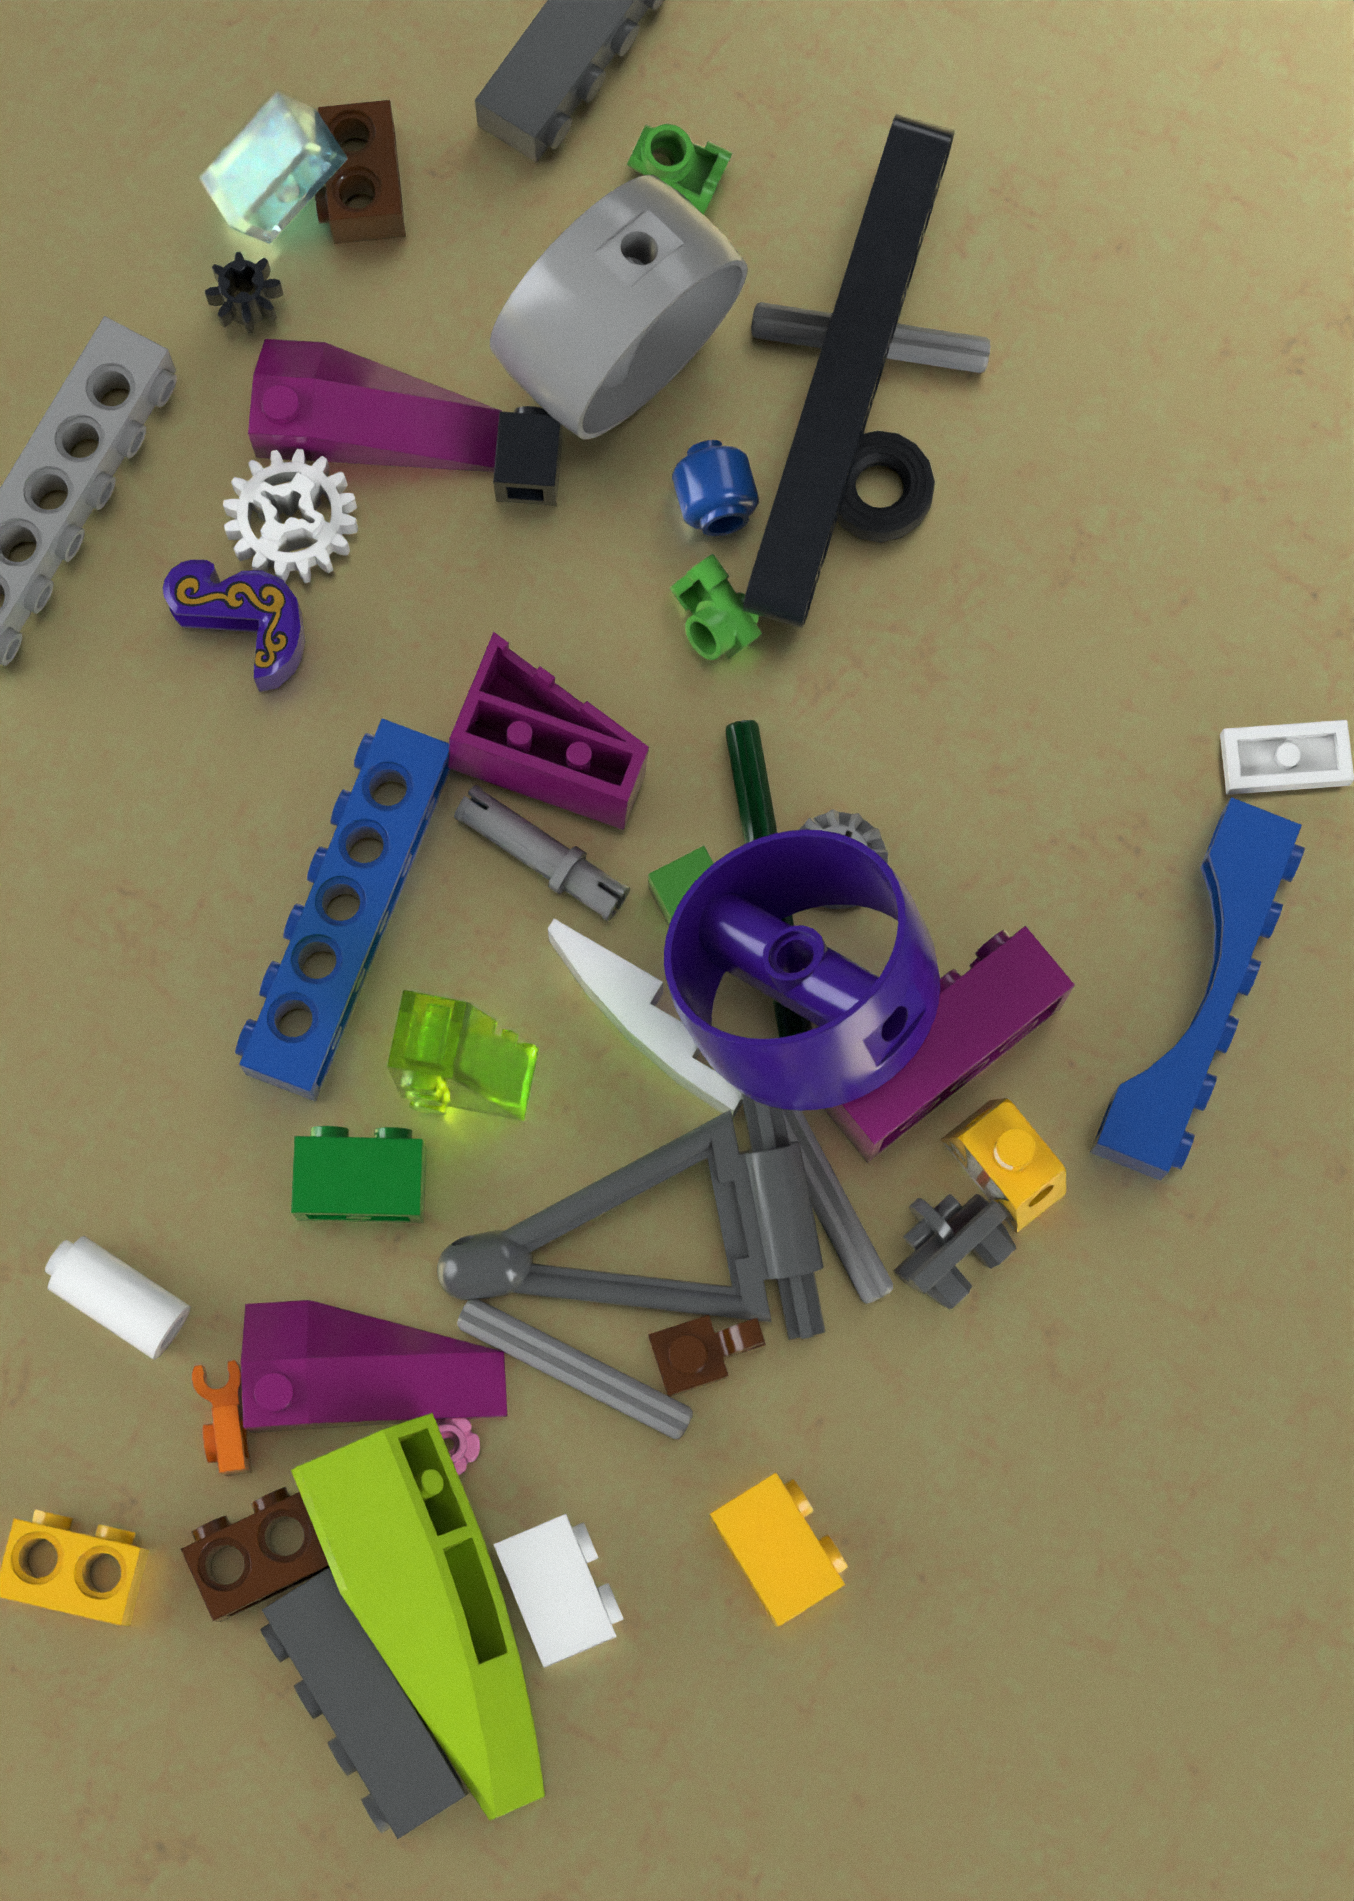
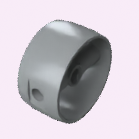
M655 175L639 176L617 187L591 206L539 257L519 282L502 308L491 333L490 348L507 373L554 420L581 439L595 438L613 429L638 411L662 390L695 356L723 321L736 301L745 283L748 267L729 239L683 194Z

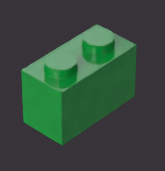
M338 1126L311 1127L310 1136H294L291 1213L297 1221L424 1223L427 1148L423 1139H413L411 1129L398 1127L374 1129V1138L349 1137V1129Z

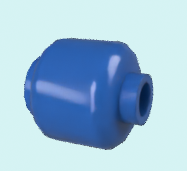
M706 440L691 446L687 451V456L677 463L672 473V480L685 523L695 529L702 530L703 534L707 536H724L742 529L748 524L749 516L754 513L759 504L758 492L746 453L736 447L723 445L718 440Z

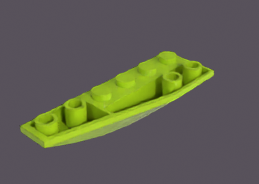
M433 1413L382 1429L292 1469L291 1472L340 1594L489 1821L545 1797L533 1716L522 1664L503 1594L483 1535Z

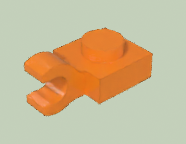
M235 1360L228 1361L229 1380L224 1387L219 1389L209 1387L206 1379V1369L203 1365L194 1366L192 1372L194 1389L202 1398L210 1401L213 1405L211 1408L213 1423L203 1425V1440L207 1462H218L219 1473L225 1476L252 1473L247 1430L243 1428L241 1366Z

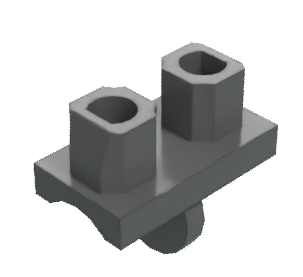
M949 1194L935 1208L922 1198H917L909 1208L919 1222L903 1236L905 1241L915 1251L893 1271L909 1287L927 1294L940 1305L952 1309L969 1294L972 1288L969 1281L955 1266L960 1260L972 1251L984 1266L992 1269L1000 1265L1016 1250L1015 1243L1005 1226L1001 1223L1008 1215L996 1201L992 1200L989 1203L979 1194H975L963 1206Z

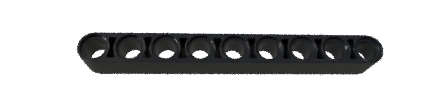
M896 114L893 119L752 570L743 603L744 612L796 627H804L948 161L955 133L953 129Z

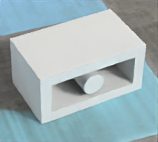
M564 1514L493 1544L543 1668L617 1637L612 1624L623 1620V1616L609 1583L600 1587L595 1585L587 1563L599 1558L584 1522L572 1527L567 1514Z

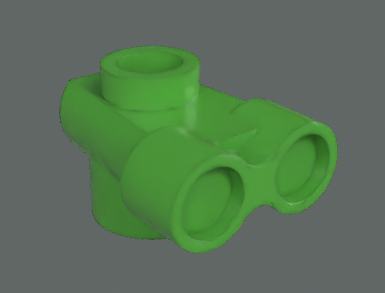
M663 124L655 128L645 125L627 165L642 175L649 174L660 178L683 194L704 215L731 158L732 152L710 141L707 142L705 147L691 142L688 134L676 125ZM663 154L667 156L671 166L660 164L653 155Z
M714 554L694 566L684 577L669 588L685 611L689 609L693 614L685 623V631L690 644L701 656L709 660H715L724 653L728 658H731L762 634L757 626L759 616L743 611L745 594L734 591L727 580L730 576Z

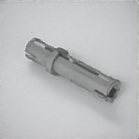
M475 785L468 791L471 799L464 796L455 812L454 818L465 823L548 879V887L557 894L566 891L600 914L606 921H610L615 916L616 911L613 910L614 907L617 909L621 908L630 892V887L625 884L622 885L588 862L585 851L577 846L571 849L567 848L484 792L480 786Z

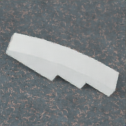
M553 919L548 927L549 942L587 996L632 1045L677 1084L722 1114L731 1109L732 1118L734 1119L743 1104L741 1093L715 1070L696 1060L700 1050L684 1024L655 1007L663 994V982L560 921Z

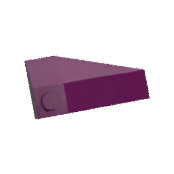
M265 339L253 374L248 435L256 458L270 459L271 451L278 450L283 460H292L295 451L303 449L306 461H316L323 456L327 458L328 462L494 472L499 413L502 410L326 342Z
M311 1300L245 1304L241 1353L243 1428L251 1433L400 1424L433 1413L435 1419L508 1417L505 1355L503 1351Z

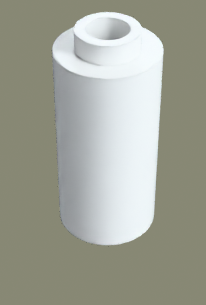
M86 1236L80 1237L74 1244L68 1240L63 1241L54 1251L45 1267V1272L51 1275L47 1287L48 1290L153 1360L160 1357L174 1340L191 1309L190 1305Z

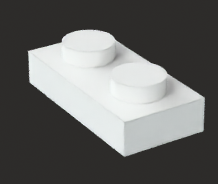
M1347 720L1225 728L1220 734L1226 795L1350 786L1354 781Z

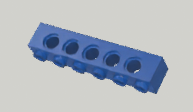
M383 718L375 735L366 733L358 747L354 767L360 769L354 787L352 791L343 789L338 796L330 820L332 825L337 826L328 848L319 846L314 854L307 874V881L314 883L305 906L296 903L291 910L283 933V938L290 940L281 963L276 961L270 963L259 992L261 997L266 998L257 1021L252 1019L246 1021L235 1050L237 1055L242 1056L239 1065L247 1076L315 1102L451 771L449 769V743ZM385 782H399L407 788L403 799L391 806L381 805L373 799L375 790ZM375 838L383 844L380 856L368 863H360L350 857V851L353 845L360 839ZM348 894L359 899V909L353 917L338 921L327 915V907L333 898ZM325 951L336 957V965L333 971L326 977L314 979L303 973L304 963L313 953ZM293 1009H304L312 1014V1023L308 1031L303 1035L288 1037L280 1032V1021L287 1012Z

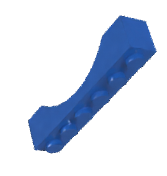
M1232 797L1221 812L1200 867L1210 896L1214 924L1212 968L1203 1000L1188 1030L1177 1044L1147 1070L1120 1084L1114 1091L1090 1153L1160 1181L1169 1173L1171 1166L1182 1169L1195 1134L1185 1131L1193 1108L1204 1111L1217 1080V1076L1207 1073L1216 1050L1222 1053L1227 1052L1239 1023V1018L1229 1015L1237 993L1248 996L1261 965V961L1252 958L1259 936L1267 939L1271 937L1281 914L1283 904L1273 900L1281 879L1288 882L1293 880L1302 859L1305 847L1295 844L1302 826L1301 824Z

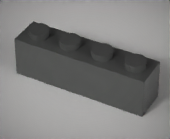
M547 0L475 99L477 125L537 163L548 147L556 149L563 142L572 125L573 119L570 116L580 102L583 100L589 103L597 95L606 77L604 69L614 55L623 56L631 48L640 29L637 23L648 8L657 10L664 0Z
M330 1567L262 1609L269 1621V1624L260 1629L267 1644L279 1662L289 1657L291 1658L303 1679L294 1685L299 1698L313 1719L324 1714L336 1734L335 1738L327 1742L329 1748L347 1776L355 1771L359 1773L370 1792L369 1795L361 1799L362 1803L381 1834L391 1828L397 1839L469 1794L436 1738L340 1594Z

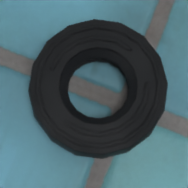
M874 431L863 434L837 518V522L844 530L859 539L885 542L902 538L921 524L931 508L935 480L930 462L917 444L897 433ZM872 466L889 467L896 471L902 480L903 493L899 500L891 506L883 508L872 507L863 502L857 493V478L861 472Z

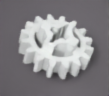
M303 449L295 451L292 462H283L278 450L271 451L270 458L271 466L263 468L258 462L251 460L248 464L253 477L249 481L234 477L231 481L239 499L224 500L223 507L226 515L234 518V520L224 524V529L228 540H239L233 548L239 561L247 560L254 556L251 565L253 570L267 572L272 567L275 569L276 577L283 579L285 583L290 571H298L303 582L308 583L311 582L310 568L317 564L328 574L333 571L329 557L332 552L345 556L349 554V544L342 534H354L358 531L356 518L347 514L357 509L354 493H342L348 486L342 471L328 477L330 468L327 458L321 456L310 466L307 465ZM322 493L331 505L330 523L325 521L324 516L316 511L321 504L320 496ZM297 509L301 511L302 518L300 520L290 517L284 524L281 523L279 514L284 513L292 516ZM252 510L258 514L261 520L265 521L260 530L262 536L259 540L251 530ZM308 547L301 551L290 552L292 550Z

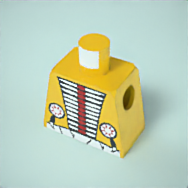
M1008 1098L989 1100L941 1138L943 1144L990 1202L992 1200L996 1201L1007 1213L1008 1217L1005 1220L1016 1233L1066 1194L1065 1167Z

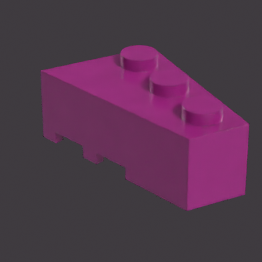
M493 631L449 738V769L624 830L645 778L649 747L588 701L584 704L556 684L555 677L541 666L538 669L533 667L509 649V642Z

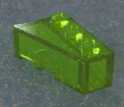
M403 990L387 1067L400 1097L410 1100L409 1108L415 1111L433 1115H446L448 1106L524 1121L539 1048L530 1043H518V1034L512 1030L502 1029L501 1037L495 1034L497 1021L469 1002Z

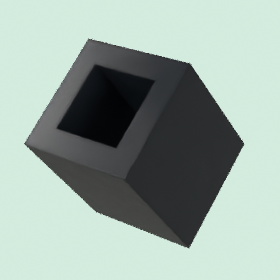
M522 406L516 408L514 412L500 411L493 479L497 502L557 506L563 439L562 425L554 420L543 408Z

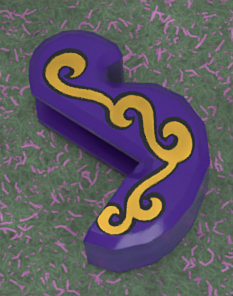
M188 560L179 563L171 569L164 579L163 594L173 617L181 627L257 632L254 681L259 692L279 688L296 672L302 660L305 645L303 617L297 598L283 579L263 570L241 571L220 582L214 564L208 560Z

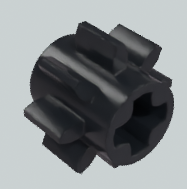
M236 252L235 261L228 263L224 268L216 264L212 266L218 286L206 289L205 295L209 305L221 306L218 312L221 326L225 328L232 321L244 325L248 333H253L254 324L264 318L275 321L277 316L270 299L283 296V289L280 280H267L271 270L266 258L254 264L251 261L244 260L241 252ZM254 288L255 292L249 295L248 293ZM237 290L241 291L236 297H234V293Z

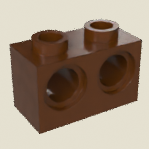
M390 100L318 107L320 130L309 131L313 167L324 166L326 186L315 187V201L319 224L330 223L334 244L406 237L395 125ZM350 138H361L367 141V144L358 151L348 152L339 148L344 141ZM355 194H367L373 197L372 202L363 208H351L345 205L347 199Z
M286 1487L275 1490L251 1503L254 1514L234 1524L230 1523L227 1515L222 1516L191 1532L195 1542L181 1548V1551L213 1621L222 1622L315 1577L329 1568L300 1492L290 1496ZM296 1519L304 1531L303 1543L295 1553L288 1556H280L274 1551L270 1542L272 1529L281 1520ZM235 1547L244 1558V1570L238 1580L231 1584L223 1585L213 1576L211 1569L212 1560L221 1549Z

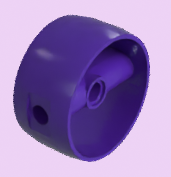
M792 830L764 836L736 848L716 861L692 884L677 906L666 935L664 947L665 976L675 1009L685 1028L707 1062L719 1075L743 1095L770 1107L798 1111L831 1108L851 1102L876 1090L893 1078L914 1057L929 1034L936 1017L940 998V973L930 932L906 885L893 869L874 850L845 835L823 830ZM856 905L874 909L893 917L898 921V929L893 951L879 977L827 947L822 936L813 928L804 925L791 926L781 919L815 907ZM726 971L819 1027L793 1036L771 1039L736 1036L713 1027V1002L724 973Z

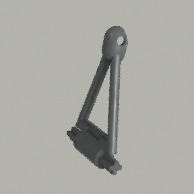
M742 1093L741 1098L751 1149L739 1152L730 1109L504 1231H489L464 1236L455 1240L445 1248L437 1264V1277L440 1285L446 1293L459 1300L488 1299L510 1293L746 1320L758 1318V1321L772 1322L764 1280L777 1279L788 1339L800 1337L805 1339L826 1332L814 1273L821 1270L824 1266L800 1142H789L783 1109L756 1102ZM706 1158L708 1159L732 1286L533 1263L532 1251L694 1164Z

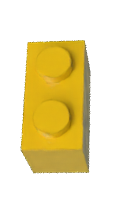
M774 1473L711 1512L709 1518L776 1628L845 1586L839 1573L847 1569L848 1566L828 1534L818 1540L804 1517L814 1511L797 1482L791 1479L783 1484L778 1474Z

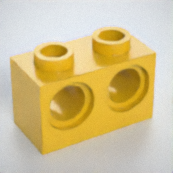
M39 1510L34 1511L32 1522L13 1518L0 1568L1 1598L116 1625H131L149 1554L148 1549L133 1546L136 1533L98 1524L95 1537L70 1531L73 1518ZM48 1540L56 1548L58 1555L57 1564L50 1574L38 1578L31 1573L28 1567V1553L36 1543ZM104 1555H112L120 1564L121 1577L118 1584L112 1590L101 1593L91 1583L90 1570L98 1558Z

